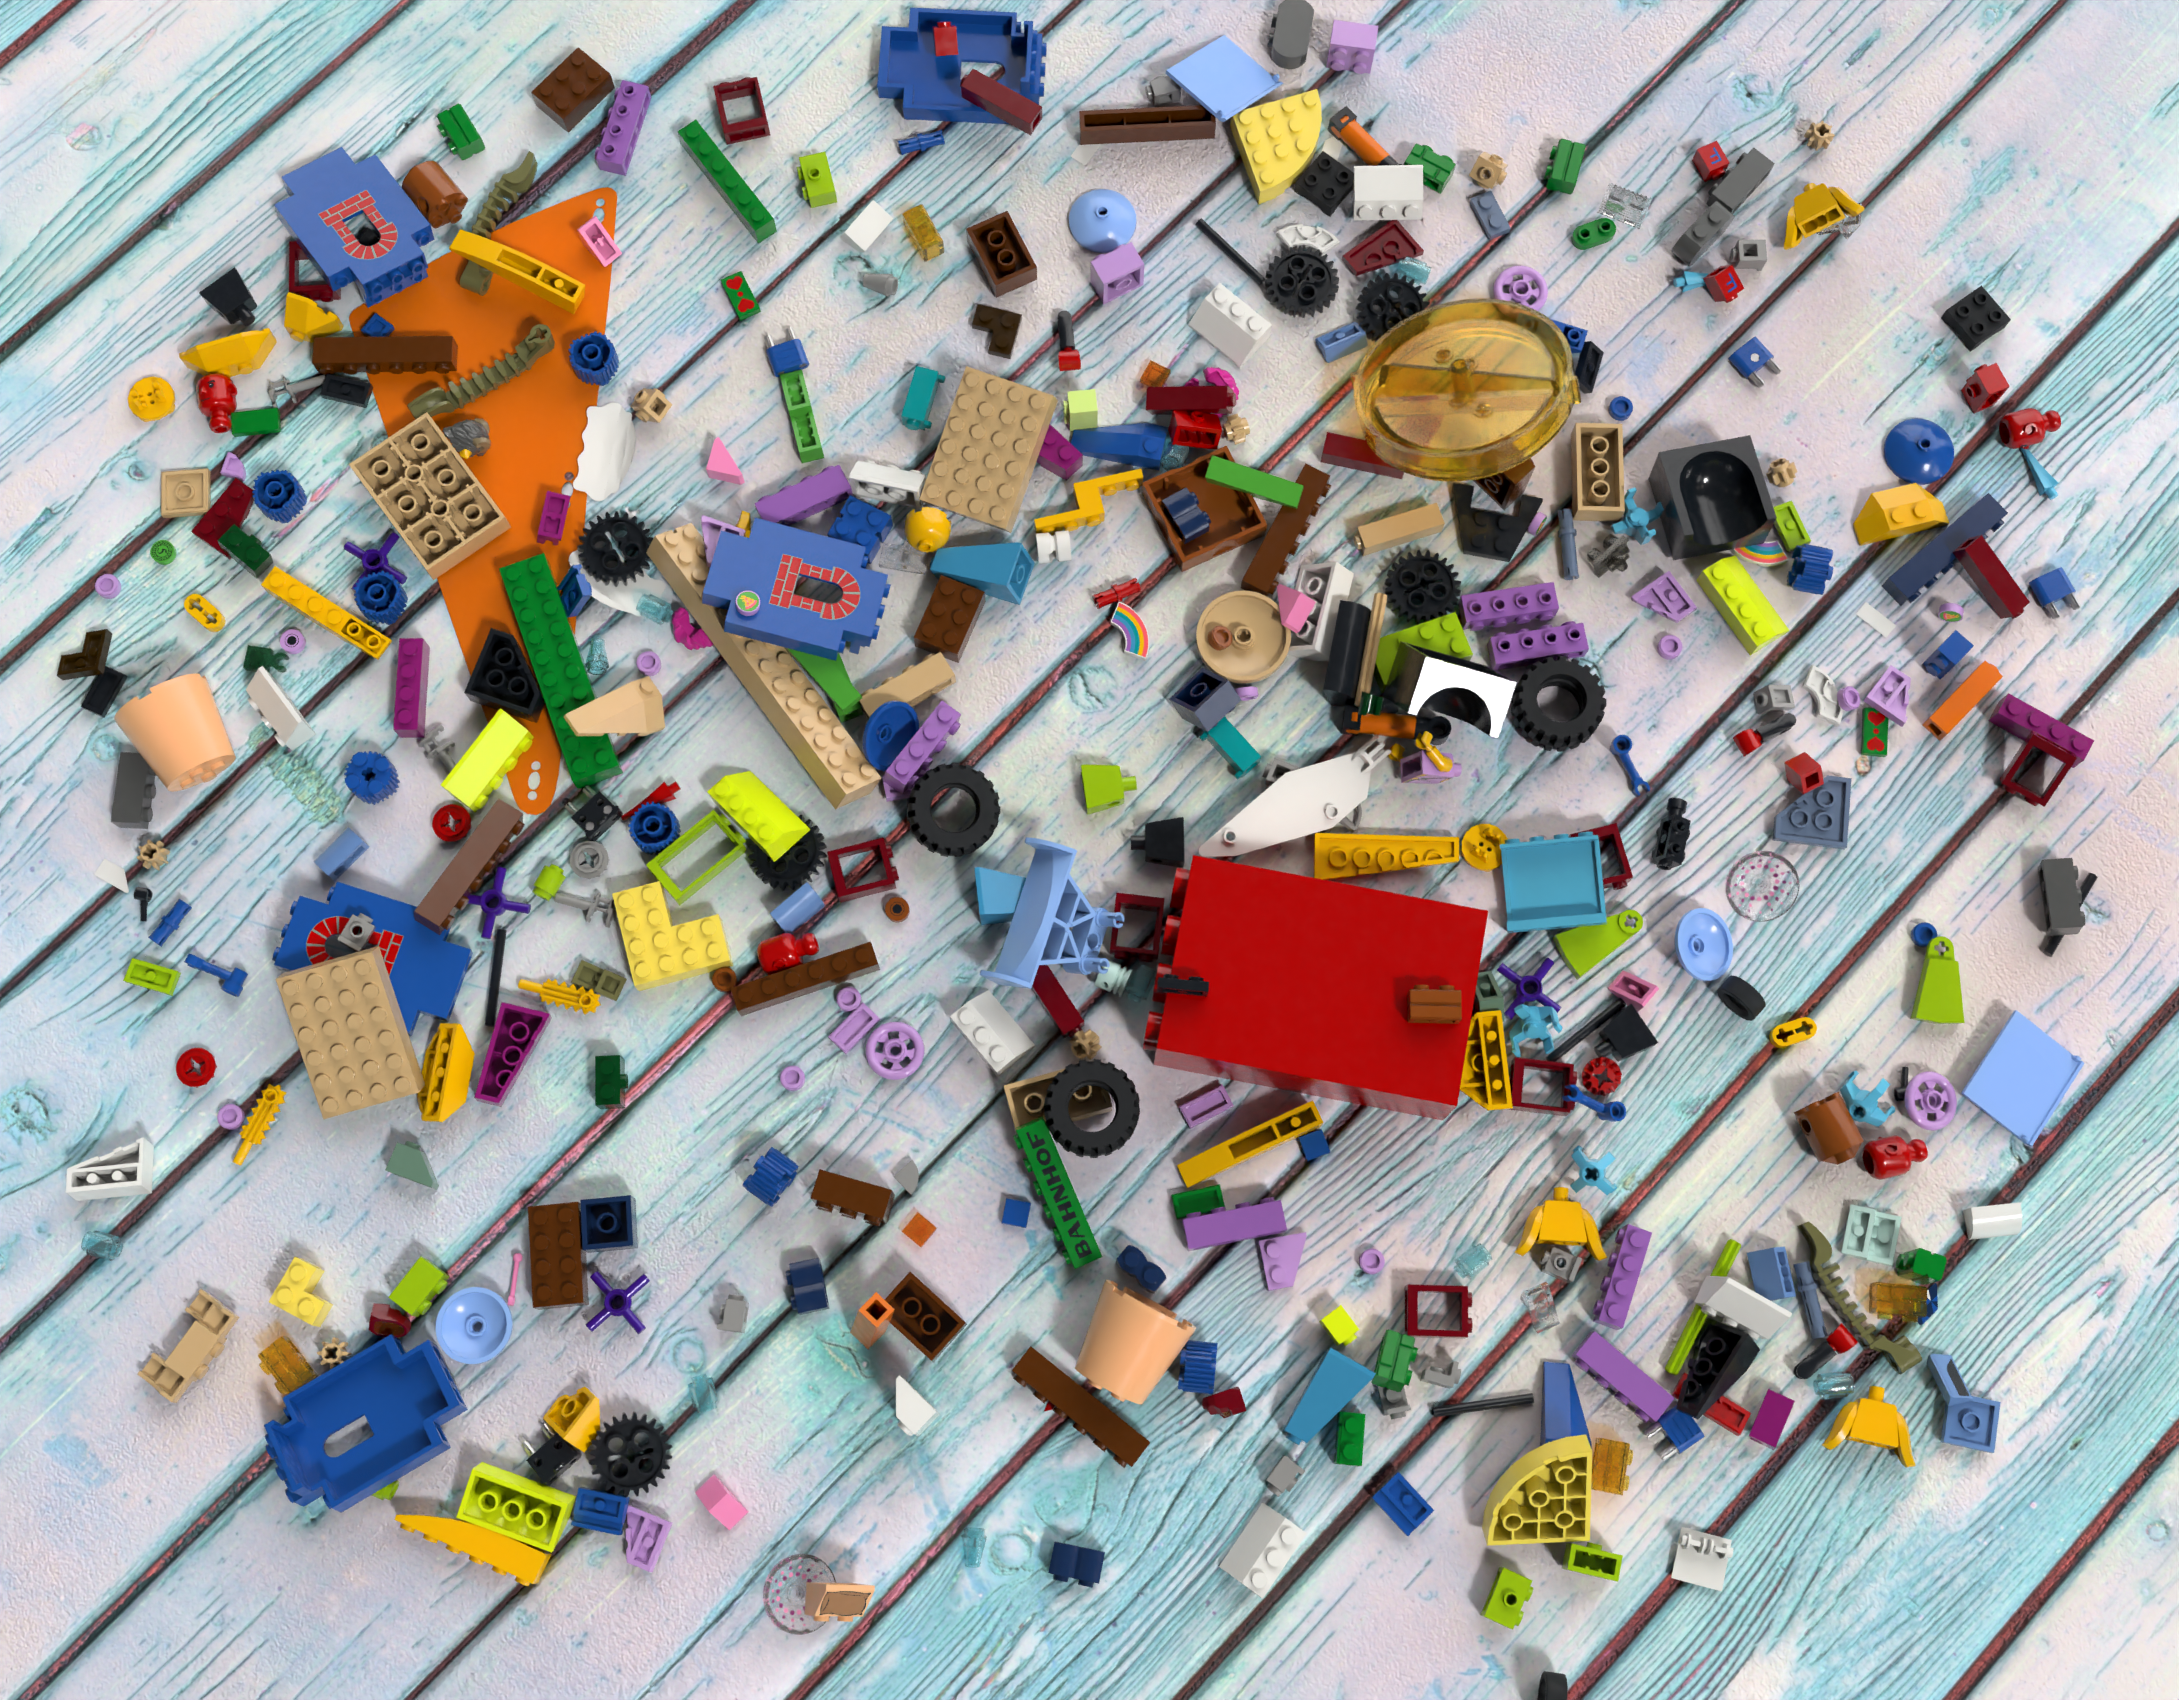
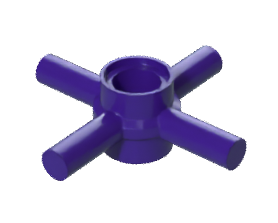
M391 532L379 550L369 549L364 551L349 541L344 545V550L362 560L364 571L360 575V579L364 576L367 578L368 574L373 575V572L377 574L384 571L385 573L389 572L390 575L392 574L400 584L406 582L407 576L390 567L387 558L388 553L400 538L397 534ZM380 560L378 565L371 566L373 561ZM359 580L351 588L354 592V587H357L356 583H359Z
M497 867L492 890L484 892L482 896L473 894L468 896V904L479 905L486 913L481 938L491 939L496 916L502 915L506 910L530 913V904L508 901L502 893L506 868ZM494 898H499L498 905L494 908H489V902Z
M1546 958L1533 976L1521 977L1504 963L1499 966L1497 971L1516 985L1517 997L1504 1013L1507 1019L1512 1020L1516 1015L1514 1008L1525 1002L1536 1000L1543 1006H1552L1557 1013L1562 1008L1542 993L1541 981L1554 965L1551 959ZM1531 984L1535 989L1534 994L1526 993L1523 985Z
M599 1271L592 1274L590 1278L606 1297L604 1300L605 1308L585 1324L588 1329L593 1332L607 1318L613 1315L623 1316L637 1334L642 1333L646 1327L631 1311V1297L650 1282L649 1278L643 1274L627 1289L623 1290L613 1289ZM617 1296H622L624 1299V1304L620 1309H614L612 1306L613 1299Z

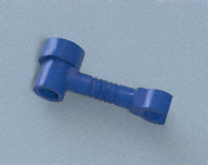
M1618 735L1612 740L1610 751L1612 754L1619 756L1631 779L1632 792L1638 797L1640 796L1638 785L1643 786L1646 792L1650 791V786L1639 776L1628 754L1632 748L1631 739L1626 735Z
M188 954L184 961L188 966L225 980L221 990L235 997L240 996L243 990L242 985L248 973L238 968H234L233 972L208 963L195 955Z
M1576 1085L1565 1086V1088L1571 1091V1096H1562L1563 1100L1578 1102L1596 1111L1601 1120L1616 1122L1625 1118L1626 1108L1623 1103L1615 1101L1602 1104L1584 1095Z

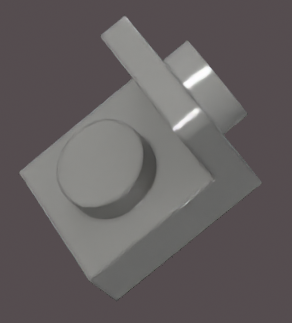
M1767 685L1753 693L1758 714H1765L1771 710L1789 711L1795 708L1790 685Z
M1453 1361L1450 1363L1448 1375L1444 1374V1369L1430 1366V1370L1425 1369L1422 1371L1420 1381L1448 1389L1453 1388L1454 1384L1459 1383L1461 1369H1458L1459 1362Z
M1377 1386L1383 1416L1390 1415L1391 1419L1405 1417V1411H1409L1411 1408L1408 1405L1404 1387L1401 1392L1387 1389V1387Z

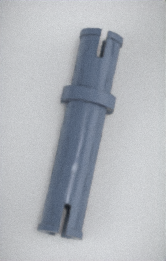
M1563 509L1564 513H1562V510L1557 512L1560 528L1558 537L1561 538L1564 579L1573 580V576L1574 579L1579 578L1575 545L1577 531L1573 525V510Z
M1810 1262L1793 1264L1799 1285L1797 1291L1801 1293L1811 1338L1826 1337L1828 1334L1816 1291L1818 1286L1817 1283H1814Z

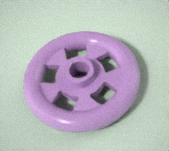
M1513 266L1505 269L1496 278L1493 293L1496 303L1503 311L1520 317L1522 310L1534 314L1544 306L1548 296V288L1543 276L1533 268ZM1522 275L1523 280L1514 282L1512 276ZM1533 280L1538 286L1534 290H1532L1529 284ZM1503 285L1510 286L1509 294L1502 292ZM1522 290L1524 294H1519L1516 291ZM1533 296L1536 301L1529 305L1526 301ZM1513 299L1516 302H1520L1519 307L1511 305L1509 303L1510 300Z
M889 1022L879 1026L872 1032L866 1044V1058L869 1066L876 1074L886 1079L899 1080L912 1075L923 1061V1040L920 1034L906 1023ZM898 1031L899 1039L889 1040L888 1033ZM911 1039L914 1048L907 1050L904 1041ZM877 1042L885 1043L883 1053L875 1052ZM897 1047L900 1049L898 1055H892L891 1049ZM907 1056L911 1062L903 1068L899 1062L903 1061ZM884 1059L893 1063L891 1069L881 1065Z
M1931 1071L1922 1072L1913 1077L1907 1085L1905 1107L1909 1117L1917 1126L1931 1131L1939 1130L1947 1126L1955 1115L1957 1107L1956 1094L1951 1083L1941 1074ZM1924 1083L1926 1089L1920 1093L1918 1087ZM1936 1083L1942 1088L1941 1092L1933 1089ZM1918 1099L1921 1107L1919 1111H1917L1915 1106V1100ZM1944 1102L1947 1103L1945 1112L1940 1110ZM1927 1113H1934V1121L1927 1120Z

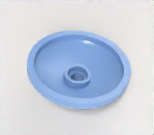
M1109 189L1092 190L1080 196L1073 204L1069 213V229L1076 242L1085 249L1097 253L1112 252L1117 246L1121 244L1126 245L1130 241L1136 229V213L1130 201L1122 194ZM1103 211V212H1106L1107 214H1105V215H1100L1099 213Z
M1698 908L1685 913L1678 922L1674 939L1679 962L1685 971L1697 980H1716L1725 974L1731 964L1733 943L1730 931L1724 920L1712 910Z
M481 1287L466 1288L454 1293L442 1305L436 1320V1336L441 1348L449 1357L465 1364H480L495 1358L506 1347L513 1328L512 1314L505 1300L494 1291ZM477 1322L482 1324L480 1331H475L474 1329Z

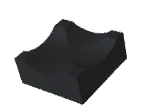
M1322 151L1297 180L1294 192L1312 201L1323 213L1330 217L1343 199L1353 190L1354 173Z
M1982 285L1948 308L1941 317L1947 325L1957 332L1970 352L1989 337L2004 329L2011 320Z

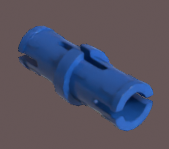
M942 130L924 135L919 133L917 137L899 140L898 146L901 155L918 150L924 152L926 148L944 145L945 141Z
M178 899L166 916H162V921L148 938L162 947L174 930H178L180 922L192 907Z

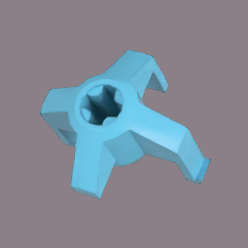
M1634 487L1628 489L1624 496L1625 512L1623 521L1612 524L1611 528L1614 534L1625 533L1628 536L1634 537L1640 545L1648 543L1652 536L1656 535L1655 528L1647 530V524L1658 519L1664 508L1661 502H1658L1653 510L1647 512L1637 507L1633 500V496L1637 491Z
M1524 1004L1514 1008L1515 1013L1519 1016V1020L1510 1030L1509 1035L1513 1049L1512 1052L1515 1056H1521L1518 1043L1526 1038H1540L1543 1041L1546 1054L1554 1051L1552 1036L1546 1026L1552 1023L1558 1033L1562 1031L1557 1011L1552 1006L1537 1007Z
M1853 1071L1848 1075L1850 1078L1840 1089L1847 1109L1853 1120L1879 1127L1886 1121L1888 1116L1895 1112L1893 1105L1885 1113L1877 1107V1100L1884 1094L1890 1084L1882 1078L1871 1092L1860 1090L1852 1083L1859 1074L1857 1071Z
M1579 1145L1572 1150L1574 1153L1571 1156L1580 1168L1579 1178L1570 1185L1576 1193L1586 1185L1597 1186L1606 1195L1617 1189V1185L1615 1183L1611 1184L1605 1177L1606 1167L1616 1159L1610 1151L1598 1160L1589 1159L1582 1152L1583 1148Z

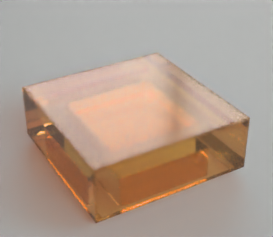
M1150 360L1140 379V383L1148 387H1164L1171 374V370Z
M917 1212L902 1232L922 1248L937 1228Z

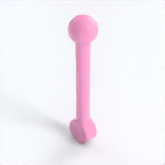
M520 1253L513 1255L514 1269L510 1295L508 1297V1305L514 1306L519 1262L523 1259Z

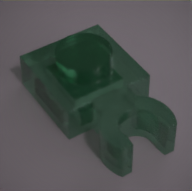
M248 645L243 668L246 671L257 672L258 668L263 666L270 672V667H273L276 671L283 673L287 669L284 666H279L278 663L280 660H289V657L285 653L273 655L274 651L271 648Z

